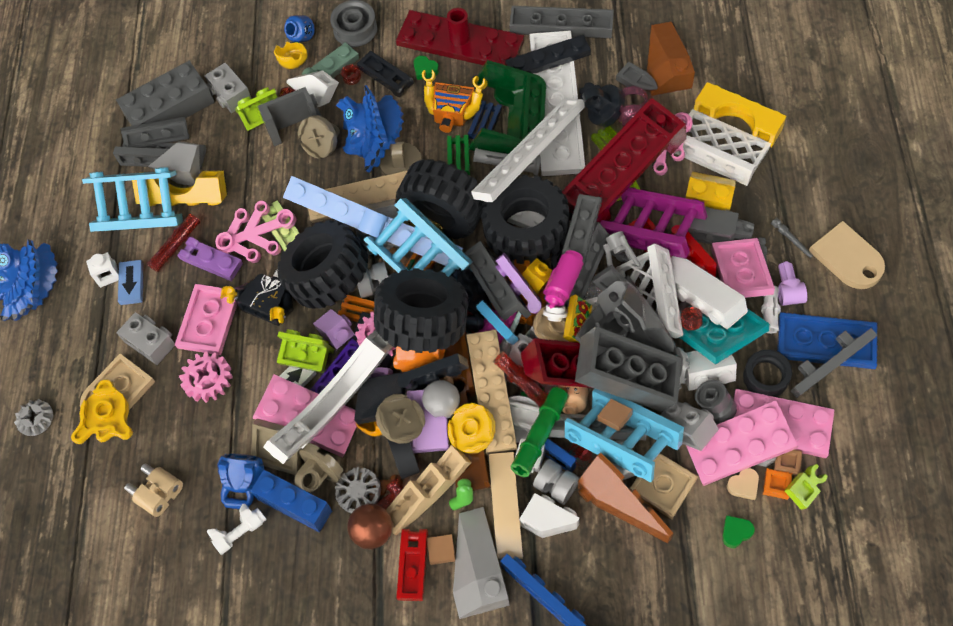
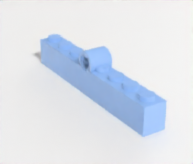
M291 176L283 196L285 199L357 228L374 237H378L394 219L294 176ZM402 223L387 242L400 247L415 231L414 227ZM427 236L421 237L409 251L424 256L432 247V241ZM442 252L438 253L433 261L446 266L450 258Z

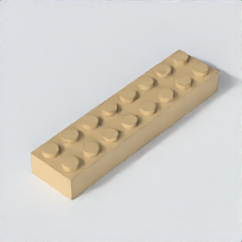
M407 171L325 190L363 206L395 199V203H397L396 192ZM308 208L312 223L332 219Z
M490 330L468 334L466 336L478 405L486 407L492 413L495 420L496 431L492 442L486 448L487 456L489 454L515 451L518 448L497 331Z

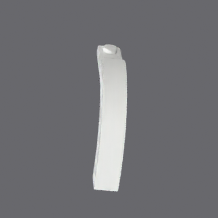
M376 330L365 338L356 352L322 392L299 415L270 438L264 445V448L282 464L299 449H303L353 397L393 346L388 341L385 342Z

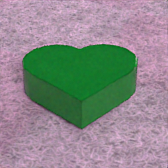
M418 56L414 59L417 80L423 79L422 72L424 70L426 71V78L432 77V70L435 75L439 73L436 61L429 60L426 56Z
M726 515L722 534L723 543L729 548H737L742 541L752 538L755 532L754 525L746 519Z

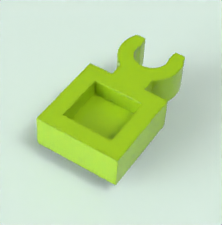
M817 464L807 467L805 473H799L784 490L801 510L807 509L821 492L816 485L827 480L828 476L826 474L819 475L818 477L815 475V471L819 467Z

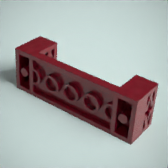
M651 98L562 191V194L568 200L569 213L573 215L579 194L601 197L602 203L596 222L600 223L601 220L609 221L611 219L609 208L664 150L672 155L687 139L686 123Z

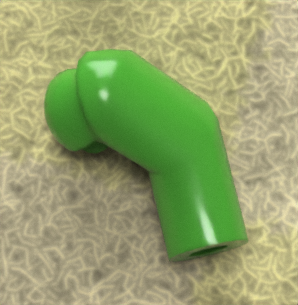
M460 479L458 481V487L456 488L457 496L449 501L452 510H458L473 501V488L469 479Z

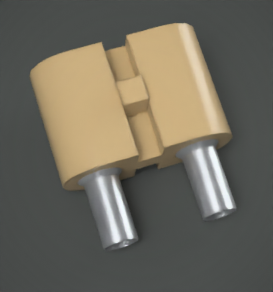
M145 463L142 465L141 471L148 475L146 485L141 484L137 488L133 484L128 483L124 489L133 495L132 500L135 504L154 517H158L169 506L167 502L170 498L174 500L180 493L183 482L163 468L157 467L154 469Z

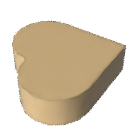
M747 468L742 470L739 475L732 476L727 483L728 492L737 497L755 500L759 481L757 472Z

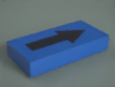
M547 439L545 442V456L561 465L565 471L573 472L576 468V458L550 439Z

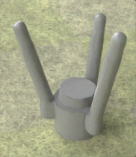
M623 231L605 238L607 244L603 245V248L606 252L608 267L613 265L611 251L615 255L625 252L629 261L633 260L635 265L640 267L641 264L627 243ZM640 273L638 277L642 281L644 276Z

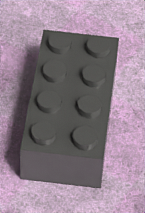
M190 60L116 99L131 126L181 117L187 118L215 103L208 86Z
M596 326L581 337L575 382L662 412L678 403L682 358Z

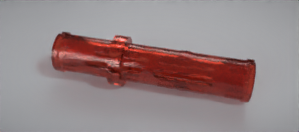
M188 214L181 225L172 230L173 234L150 261L147 262V265L155 272H159L180 245L188 240V236L200 224V221L194 215Z
M504 351L498 354L493 363L507 375V379L511 383L514 382L541 407L548 395L530 377L526 376L524 368L521 365H517Z

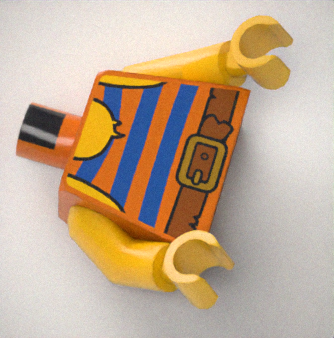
M425 70L422 72V78L426 81V86H424V102L429 113L434 115V121L440 123L439 129L441 131L449 133L452 131L453 125H465L466 121L471 119L480 110L483 97L481 92L482 89L487 87L488 83L485 78H483V83L480 86L477 84L479 77L475 76L473 78V85L476 89L474 87L435 82V86H433L432 82L436 78L434 71L432 70V77L430 79H426Z

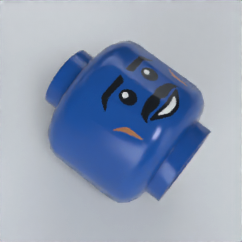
M290 16L285 22V34L292 42H307L314 35V24L308 16Z

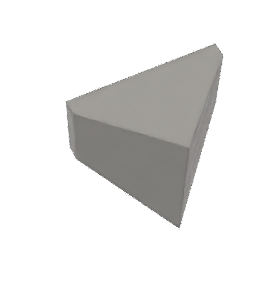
M178 141L148 167L153 170L160 167H168L169 171L176 170L177 175L170 177V180L177 184L193 186L200 174L199 144Z

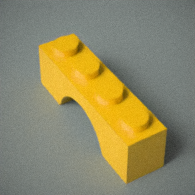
M708 82L698 95L694 105V110L714 119L723 116H735L743 119L750 126L752 135L771 143V148L781 133L787 117L779 111L769 109L758 102H753L741 97L739 94L732 93Z
M202 171L196 178L195 184L187 188L175 187L168 183L171 206H175L178 203H186L188 206L198 205L199 203L218 205L227 196L224 171ZM146 179L149 205L162 204L159 179ZM132 180L136 204H140L137 180Z

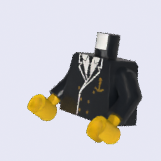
M276 269L272 277L258 274L255 279L235 288L225 286L221 289L220 298L227 297V303L232 304L234 299H237L236 301L243 312L277 326L280 323H284V318L294 310L293 296L280 283L277 274L278 269Z

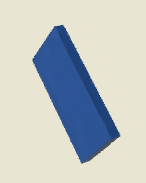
M780 312L777 352H780L788 360L804 362L808 360L813 363L825 364L843 349L836 341L838 335L847 331L853 339H856L870 328L877 334V323ZM877 337L840 366L876 369Z

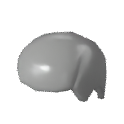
M437 380L424 389L422 402L424 408L434 417L450 418L454 415L453 413L456 409L459 408L460 395L457 388L450 382Z

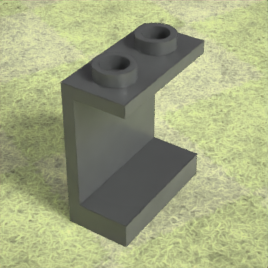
M306 87L258 106L274 147L282 144L278 130L303 121L313 115L321 116L314 94L309 95Z

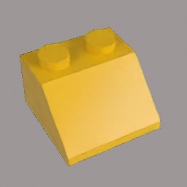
M692 171L685 198L702 201L705 206L712 209L730 210L736 180Z

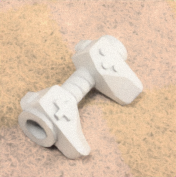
M242 504L239 510L241 524L228 534L226 531H219L217 529L207 530L208 535L212 539L211 542L221 555L231 549L234 540L238 539L248 530H256L267 520L258 508L251 511L246 504Z

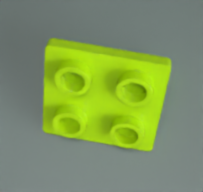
M268 87L257 92V97L250 99L248 96L238 101L235 111L240 116L247 131L264 123L258 106L278 98L275 88L269 90Z
M289 329L286 330V333L278 332V337L282 339L276 363L324 373L328 353H334V348L329 345L328 341L323 340L322 336L309 334V337L301 336L300 332Z

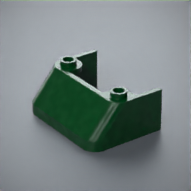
M487 60L477 75L479 77L478 84H482L483 78H485L488 82L487 86L494 88L496 101L509 107L507 135L481 128L470 144L469 150L475 151V148L509 154L545 118L546 83L539 75Z

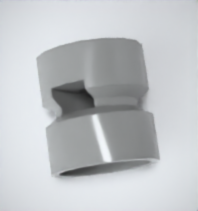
M384 261L373 264L371 269H367L366 273H363L364 278L361 283L358 282L357 284L361 298L374 295L376 288L382 280L388 277Z
M548 459L538 472L533 487L544 494L550 492L552 499L564 505L575 491L580 477L569 470L562 471L561 465Z

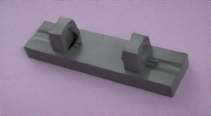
M872 328L856 339H853L847 331L842 332L836 337V341L843 349L817 369L808 360L803 362L798 369L805 378L791 390V393L798 398L878 335Z

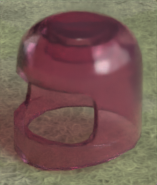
M631 86L622 90L625 95L638 94L645 99L640 105H621L619 110L621 115L618 121L622 126H625L648 102L647 93L639 87Z

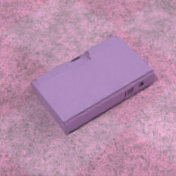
M424 390L406 392L407 398L419 403L425 416V425L421 434L410 442L413 453L447 451L449 448L448 418L434 417L424 408L422 402Z

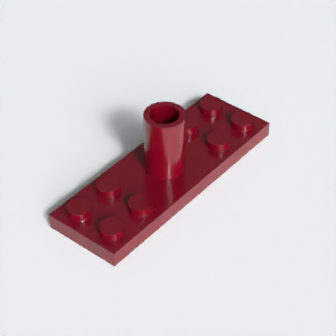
M463 8L451 9L447 13V18L409 10L396 39L397 46L479 65H484L487 60L505 65V60L519 56L524 43V35L468 23V14Z

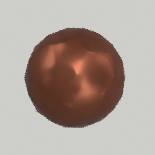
M368 503L359 506L352 512L348 520L347 530L350 539L356 545L363 549L372 550L381 547L387 542L392 533L393 523L390 514L384 508L377 504Z

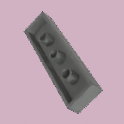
M512 6L509 27L510 32L524 35L571 31V37L584 35V37L612 38L614 10Z

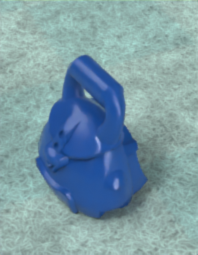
M225 454L220 457L217 464L218 474L222 483L221 501L226 508L240 509L242 504H246L249 507L254 499L251 489L264 470L263 461L261 458L252 455ZM229 491L246 493L247 500L227 498Z

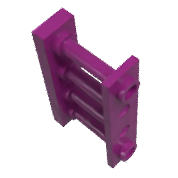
M631 187L622 194L623 205L614 221L601 220L600 222L610 235L623 231L630 247L648 251L647 247L657 244L668 249L670 256L686 259L690 251L685 236L694 218L706 220L707 213L704 202L697 199L681 198ZM632 206L643 208L634 226L623 224ZM652 210L664 212L655 230L643 229ZM673 214L685 216L676 234L664 233Z

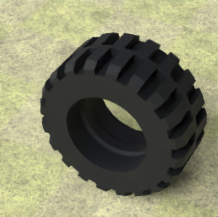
M434 159L419 160L409 167L396 192V201L398 202L400 198L408 199L448 238L459 239L472 234L481 218V209L484 202L473 199L471 191L478 185L477 180L474 177H470L466 171H461L453 164H446L445 161H434Z
M521 175V178H516L493 202L484 201L483 208L481 209L484 236L489 248L493 249L497 256L505 253L511 262L516 259L517 264H524V261H530L531 264L536 258L544 261L550 258L551 253L555 255L560 250V246L562 247L565 244L570 227L568 200L562 194V190L557 185L553 187V182L547 179L543 181L539 176L534 175L532 178L528 177V175ZM523 211L537 212L545 217L540 224L530 228H517L506 222L514 214Z
M326 220L325 223H315V226H309L304 229V232L297 234L295 239L288 243L287 249L282 252L280 256L281 261H278L277 274L282 286L300 305L312 309L326 308V305L332 306L338 300L345 299L349 292H353L357 288L358 282L361 283L364 278L363 273H366L368 268L367 249L353 231L342 222Z
M413 268L410 271L405 269L401 270L398 274H390L376 288L374 297V327L380 337L385 342L388 341L391 346L395 348L397 346L401 347L404 351L413 350L415 353H422L423 351L432 353L436 352L437 349H447L450 344L454 345L465 333L468 294L460 282L457 283V280L452 276L448 277L440 271L433 272L432 269L420 270V268Z

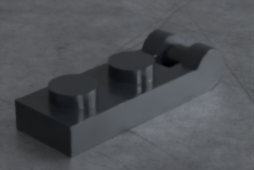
M371 50L357 63L359 70L391 90L397 97H401L404 94V90L414 84L413 79Z
M457 353L404 372L398 376L397 383L408 391L419 390L423 384L429 385L433 381L446 376L460 375L462 370L469 368L468 361Z

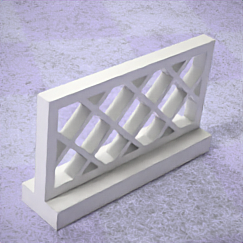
M692 109L689 113L690 117L702 121L703 124L692 125L689 132L692 133L693 137L686 135L687 139L683 144L684 158L747 186L751 181L753 173L768 152L771 143ZM718 128L722 133L713 134L711 129ZM706 130L708 135L699 136L697 131ZM736 136L741 138L742 141L733 143L731 137ZM725 138L728 143L718 145L716 139ZM711 140L713 146L704 143V141ZM757 145L763 149L753 151L751 146ZM745 147L747 153L739 154L736 148ZM731 149L733 155L728 154L722 150ZM676 151L675 154L680 156L682 152ZM751 158L753 164L746 162L742 159Z
M653 244L647 247L648 252L637 257L641 264L640 267H637L633 260H630L616 267V269L623 277H626L625 271L633 268L634 271L630 278L634 283L640 273L645 275L637 290L642 295L648 296L647 302L650 306L654 300L656 301L657 309L655 313L670 336L676 339L683 336V329L670 252L664 247ZM649 260L650 267L646 273L642 271L645 262ZM650 279H652L653 288L651 292L648 293L645 291V289Z

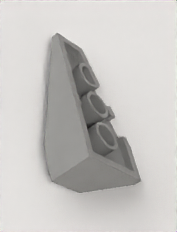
M484 507L459 513L453 595L459 619L510 606Z

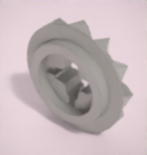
M40 399L37 401L29 400V403L21 405L20 411L15 413L16 421L14 423L22 434L35 436L43 433L50 426L53 420V410L48 403ZM32 411H34L37 414V416H35L34 418V424L30 419H28L32 416Z

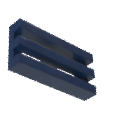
M481 101L480 110L476 113L468 132L470 139H474L477 135L475 132L484 110L486 112L478 132L481 128H485L491 111L494 114L488 129L494 130L502 111V105L494 106V103L486 104V101Z

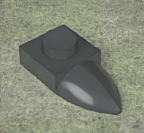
M630 62L616 75V81L632 90L636 87L644 90L658 89L655 80L649 73Z

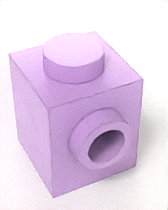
M332 309L313 323L323 339L336 349L355 335L350 328L352 325L350 320L344 314L340 316Z

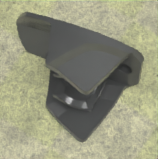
M617 280L598 295L596 308L590 313L575 336L576 340L580 343L581 337L597 326L672 355L675 349V342L655 311L637 288L628 280Z

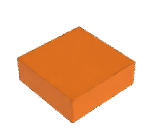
M767 468L762 495L788 500L789 496L784 490L792 481V473Z

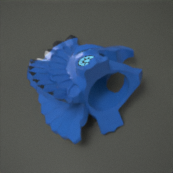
M364 85L366 95L363 97V104L356 103L348 96H345L344 99L339 100L336 106L343 110V129L348 130L346 144L343 146L344 152L349 155L365 158V171L371 172L373 167L379 166L380 158L385 157V149H390V144H395V139L400 137L399 132L402 130L401 125L404 121L401 119L403 115L401 112L402 108L393 99L392 95H385L379 102H376L371 90H369L367 85Z
M28 239L27 246L22 247L21 250H14L9 244H0V300H3L2 305L4 306L0 316L2 321L9 319L17 321L21 318V315H28L30 309L36 310L37 306L44 305L43 299L49 297V292L57 281L55 275L58 272L56 269L58 263L54 260L55 254L51 252L50 245L43 243L36 249L33 241Z

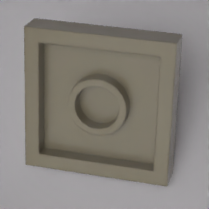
M256 419L252 423V456L261 458L265 467L296 475L301 468V456L299 454L301 449L282 464L264 448L267 441L285 426Z

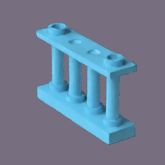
M168 167L155 168V172L115 175L92 172L89 173V177L82 179L83 184L93 183L98 216L96 220L89 223L90 232L178 226L183 223L182 214H175L172 211L168 178L177 175L176 170L169 171ZM146 179H159L163 207L161 215H153V212H150ZM137 180L141 206L139 217H132L129 214L124 181ZM115 181L120 212L118 218H110V215H107L102 182Z
M400 198L394 205L399 209L397 211L398 215L377 238L366 236L364 239L368 244L367 248L374 255L379 254L398 273L401 270L407 269L400 260L421 237L425 236L432 241V247L413 268L424 270L436 255L442 252L450 258L448 260L449 263L441 271L448 277L455 269L459 270L461 268L465 270L473 263L465 253L406 198ZM410 220L415 225V231L392 254L383 244L404 221Z
M598 389L592 391V409L579 423L569 418L565 420V438L570 442L578 444L597 455L602 453L610 462L649 482H652L654 479V459L666 445L678 450L683 441V426L636 403ZM610 399L633 409V415L625 425L635 430L622 445L610 439L617 430L607 426L599 434L588 428L598 418V414ZM647 435L657 440L647 453L642 456L632 451L631 449L641 437Z

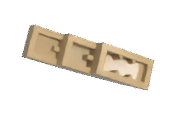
M451 445L437 463H430L416 481L410 480L386 509L393 523L392 532L394 535H398L402 529L408 527L422 515L472 463L462 451Z
M514 452L489 454L498 561L502 560L506 554L512 558L516 556L519 559H523L516 474L511 470Z

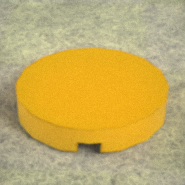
M475 403L464 404L457 408L453 413L452 420H449L448 437L451 444L458 450L469 454L479 453L486 449L492 442L496 431L492 413L486 407Z

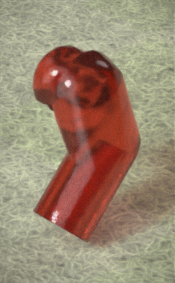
M394 479L387 484L386 488L390 493L376 503L385 510L403 490V485H400L398 480Z

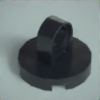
M612 84L605 85L600 89L589 88L582 96L585 107L588 108V118L591 123L597 126L608 127L615 123L621 115V112H619L621 104L625 105V94L620 88Z

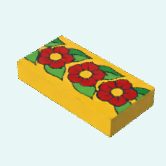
M576 294L569 299L568 314L563 338L569 342H578L575 336L592 311V305Z

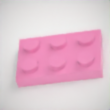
M758 238L712 243V254L717 263L716 267L720 280L745 296V298L774 295L775 287Z
M195 284L175 342L177 349L203 353L207 351L209 354L215 352L217 355H221L238 304L237 299H234V302L229 304L227 303V297L220 298L222 288Z

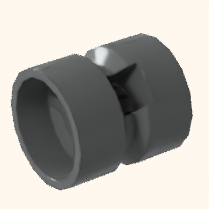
M708 380L697 388L695 393L697 404L701 410L706 409L714 416L713 420L716 424L730 420L735 416L737 405L723 383L717 380Z

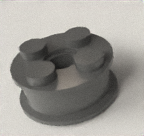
M349 0L343 2L331 14L330 21L336 40L341 44L346 42L351 48L362 46L370 42L377 33L374 10L364 1Z

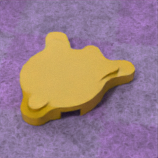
M102 380L98 383L96 389L92 391L94 394L87 401L84 399L81 404L79 413L80 423L71 435L72 441L76 444L84 443L92 434H96L97 440L101 443L106 442L113 436L127 440L133 434L132 429L127 423L129 414L127 399L115 388L110 380Z

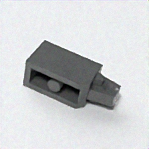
M705 206L706 220L694 218L688 230L697 242L712 244L715 242L733 241L734 239H751L754 223L738 219L739 213L730 210L712 209Z

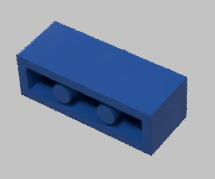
M263 470L251 489L252 494L258 501L319 533L332 513V509L326 501L266 470Z

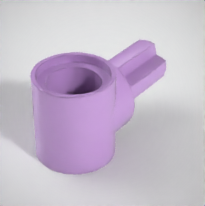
M786 261L779 264L778 269L782 280L778 286L780 305L806 303L807 289L805 283L796 279L792 263Z

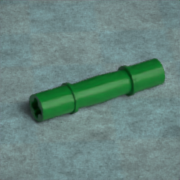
M558 387L552 388L544 404L539 408V415L531 426L526 440L521 443L520 449L511 464V470L521 477H528L537 459L542 454V447L550 436L555 422L560 419V414L569 398L565 390Z

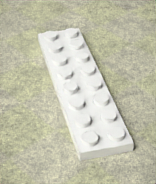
M571 31L530 34L531 51L571 39ZM574 61L535 73L542 77L546 83L545 117L564 98L578 99ZM580 113L540 153L542 176L579 174L585 168Z

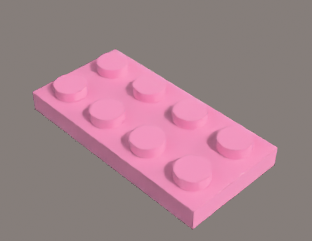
M274 374L254 413L253 419H261L286 426L319 394ZM344 406L309 443L343 458L357 427L354 421L355 410Z
M735 389L733 400L737 405V412L733 418L777 400L798 445V448L794 450L803 451L802 453L827 458L834 409Z
M777 400L718 424L719 430L702 451L686 445L703 486L798 448Z

